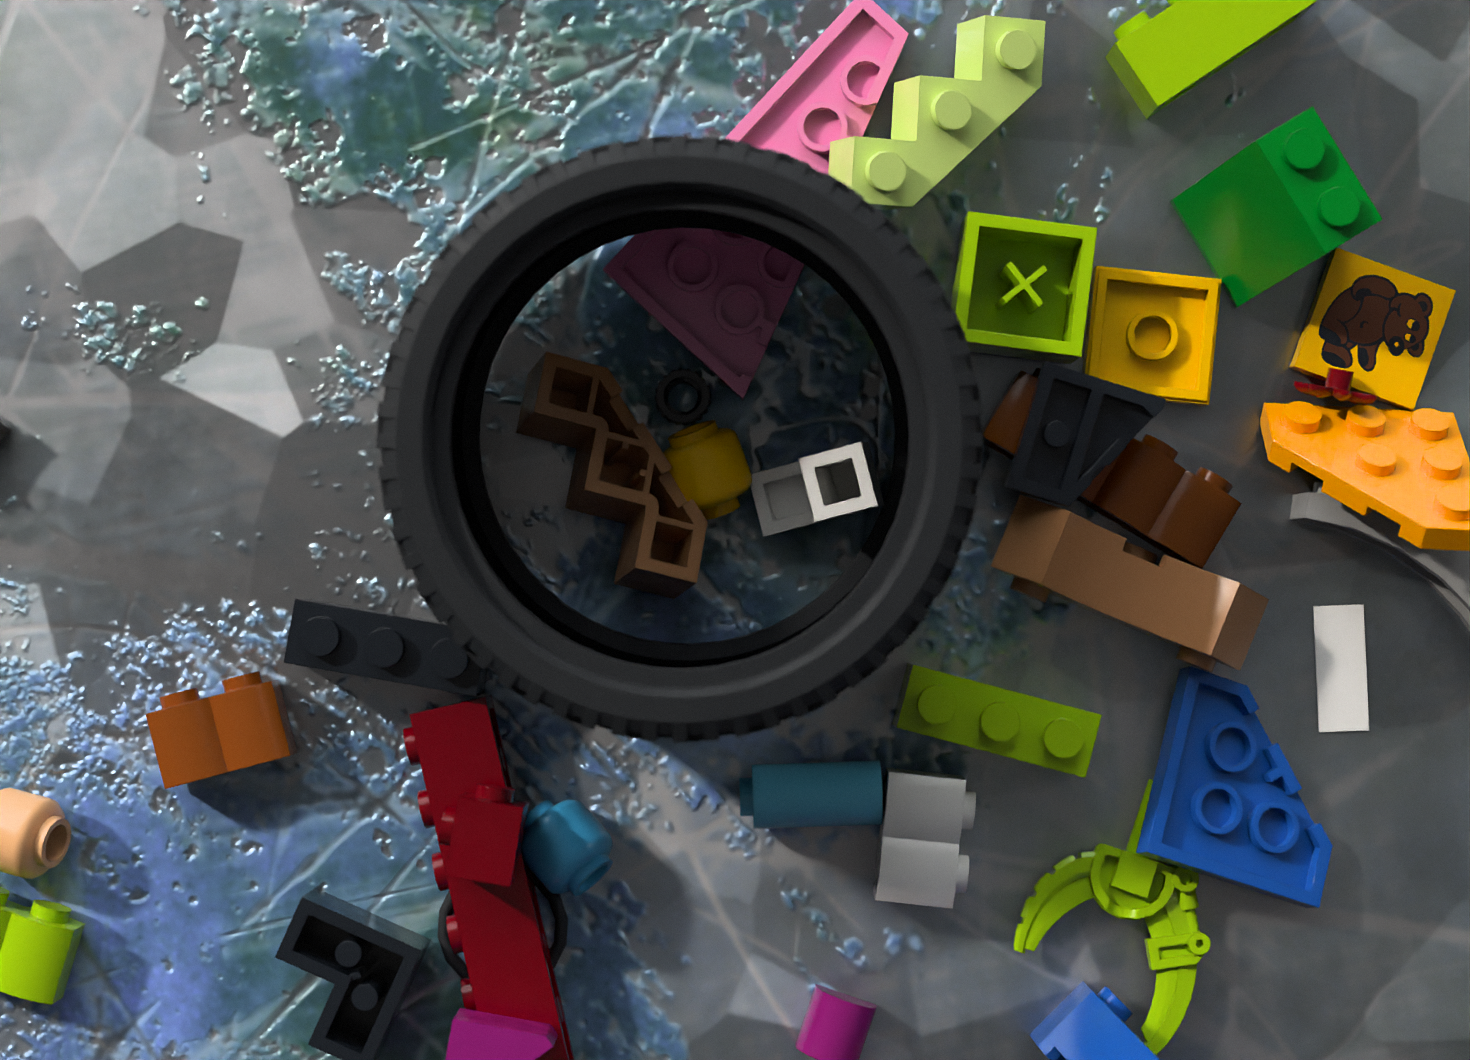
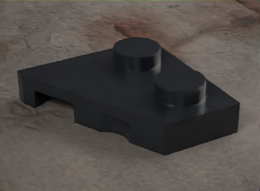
M1044 362L1040 369L1004 488L1060 506H1070L1087 489L1092 480L1127 447L1126 445L1140 430L1164 408L1166 399Z

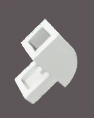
M858 442L799 458L798 462L752 474L751 490L763 537L842 518L885 505L869 442Z

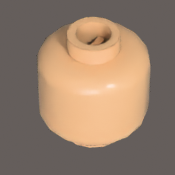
M13 788L1 789L0 872L26 879H34L46 873L50 868L56 867L63 860L71 839L70 824L65 819V814L57 801Z

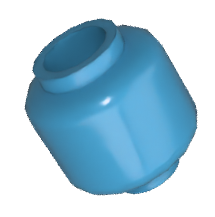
M545 800L527 814L521 848L524 863L552 894H563L571 891L574 896H579L593 887L611 868L613 861L610 859L609 854L613 847V840L609 832L579 800H565L556 805L550 800Z

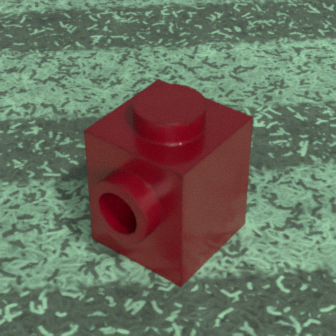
M477 783L475 793L464 792L458 796L456 807L445 806L440 827L439 844L449 846L445 870L446 877L507 887L512 886L517 878L529 802L514 800L516 789L494 784Z

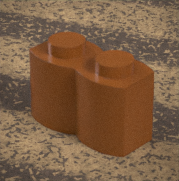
M260 671L223 680L222 684L225 693L200 699L198 688L159 697L162 710L147 713L146 718L165 789L296 754L297 749L279 680L263 683Z

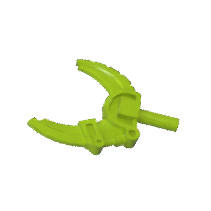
M1148 779L1126 850L1099 843L1093 851L1078 852L1077 858L1069 855L1052 866L1053 871L1051 873L1045 872L1032 888L1035 893L1032 897L1028 896L1020 913L1022 921L1017 923L1013 950L1024 954L1026 949L1035 951L1041 939L1059 918L1074 907L1092 898L1102 910L1116 918L1127 920L1144 919L1151 938L1144 939L1150 970H1156V982L1151 1007L1141 1027V1031L1145 1039L1144 1044L1157 1055L1173 1037L1186 1014L1195 985L1197 963L1209 951L1211 942L1206 934L1200 932L1195 908L1199 907L1195 889L1199 884V874L1175 865L1170 867L1149 859L1150 857L1136 853L1153 783L1152 779Z

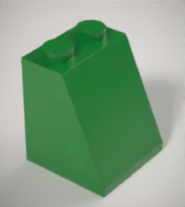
M1313 106L1255 140L1170 201L1216 278L1222 279L1221 286L1235 308L1383 220Z

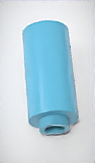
M880 761L751 765L752 777L739 778L740 816H753L754 829L882 825L883 797Z

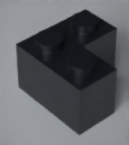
M317 888L302 896L275 958L334 984L308 1045L341 1060H377L431 939Z

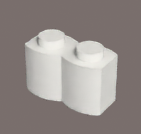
M886 768L882 796L883 820L882 825H880L874 873V898L876 901L953 909L955 893L965 894L968 885L969 855L959 854L961 830L973 829L976 792L966 791V779L961 775Z

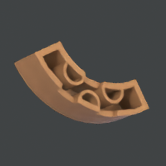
M1023 495L1019 496L991 564V567L1014 577L1010 585L1011 590L1046 603L1049 594L1114 622L1179 647L1176 659L1207 672H1213L1216 662L1239 671L1241 670L1269 599L1239 582L1166 555H1162L1157 566L1155 565L1158 558L1156 554L1126 542L1127 538L1100 527L1071 511Z

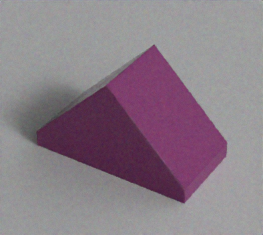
M460 1008L452 1020L445 1060H535L554 1047L558 1034L551 1024Z

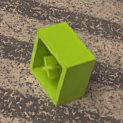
M968 211L960 227L950 306L956 312L970 351L1072 364L1082 356L1097 228Z

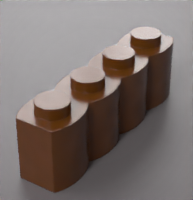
M1036 368L1032 375L1022 370L1015 375L982 430L983 444L1011 461L1018 444L1040 368ZM1145 434L1141 441L1133 438L1111 464L1106 466L1092 480L1091 484L1076 500L1119 527L1138 536L1167 556L1203 569L1242 504L1229 495L1233 485L1221 476L1203 467H1199L1196 474L1187 471L1174 462L1178 452L1156 437Z

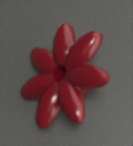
M1328 368L1325 386L1294 381L1296 390L1306 395L1321 398L1333 395L1339 401L1347 400L1361 405L1372 404L1377 400L1376 395L1350 391L1354 374L1351 371Z

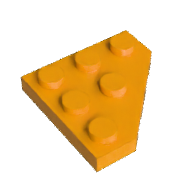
M1294 401L1288 404L1264 402L1260 427L1268 461L1289 473L1299 466L1323 480L1321 490L1323 493L1363 516L1368 515L1373 509L1401 525L1398 536L1420 549L1470 551V460L1454 413L1440 412L1430 408H1421L1413 411L1378 409L1369 405L1339 407L1313 405L1302 401Z

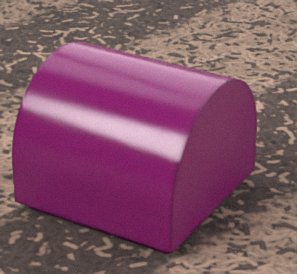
M815 984L795 1043L796 1048L817 1060H859L877 1008L876 1004Z

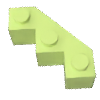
M984 15L957 24L954 78L919 75L895 82L891 139L853 136L831 141L828 174L864 197L863 200L875 210L913 207L1042 86L1046 21Z

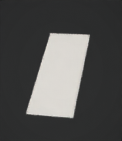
M1364 604L1313 606L1319 732L1368 731L1369 712Z

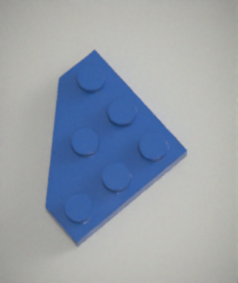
M1192 666L1179 669L1136 853L1304 908H1319L1333 845L1321 823H1314L1298 794V791L1302 789L1279 744L1271 743L1255 713L1260 708L1247 685Z

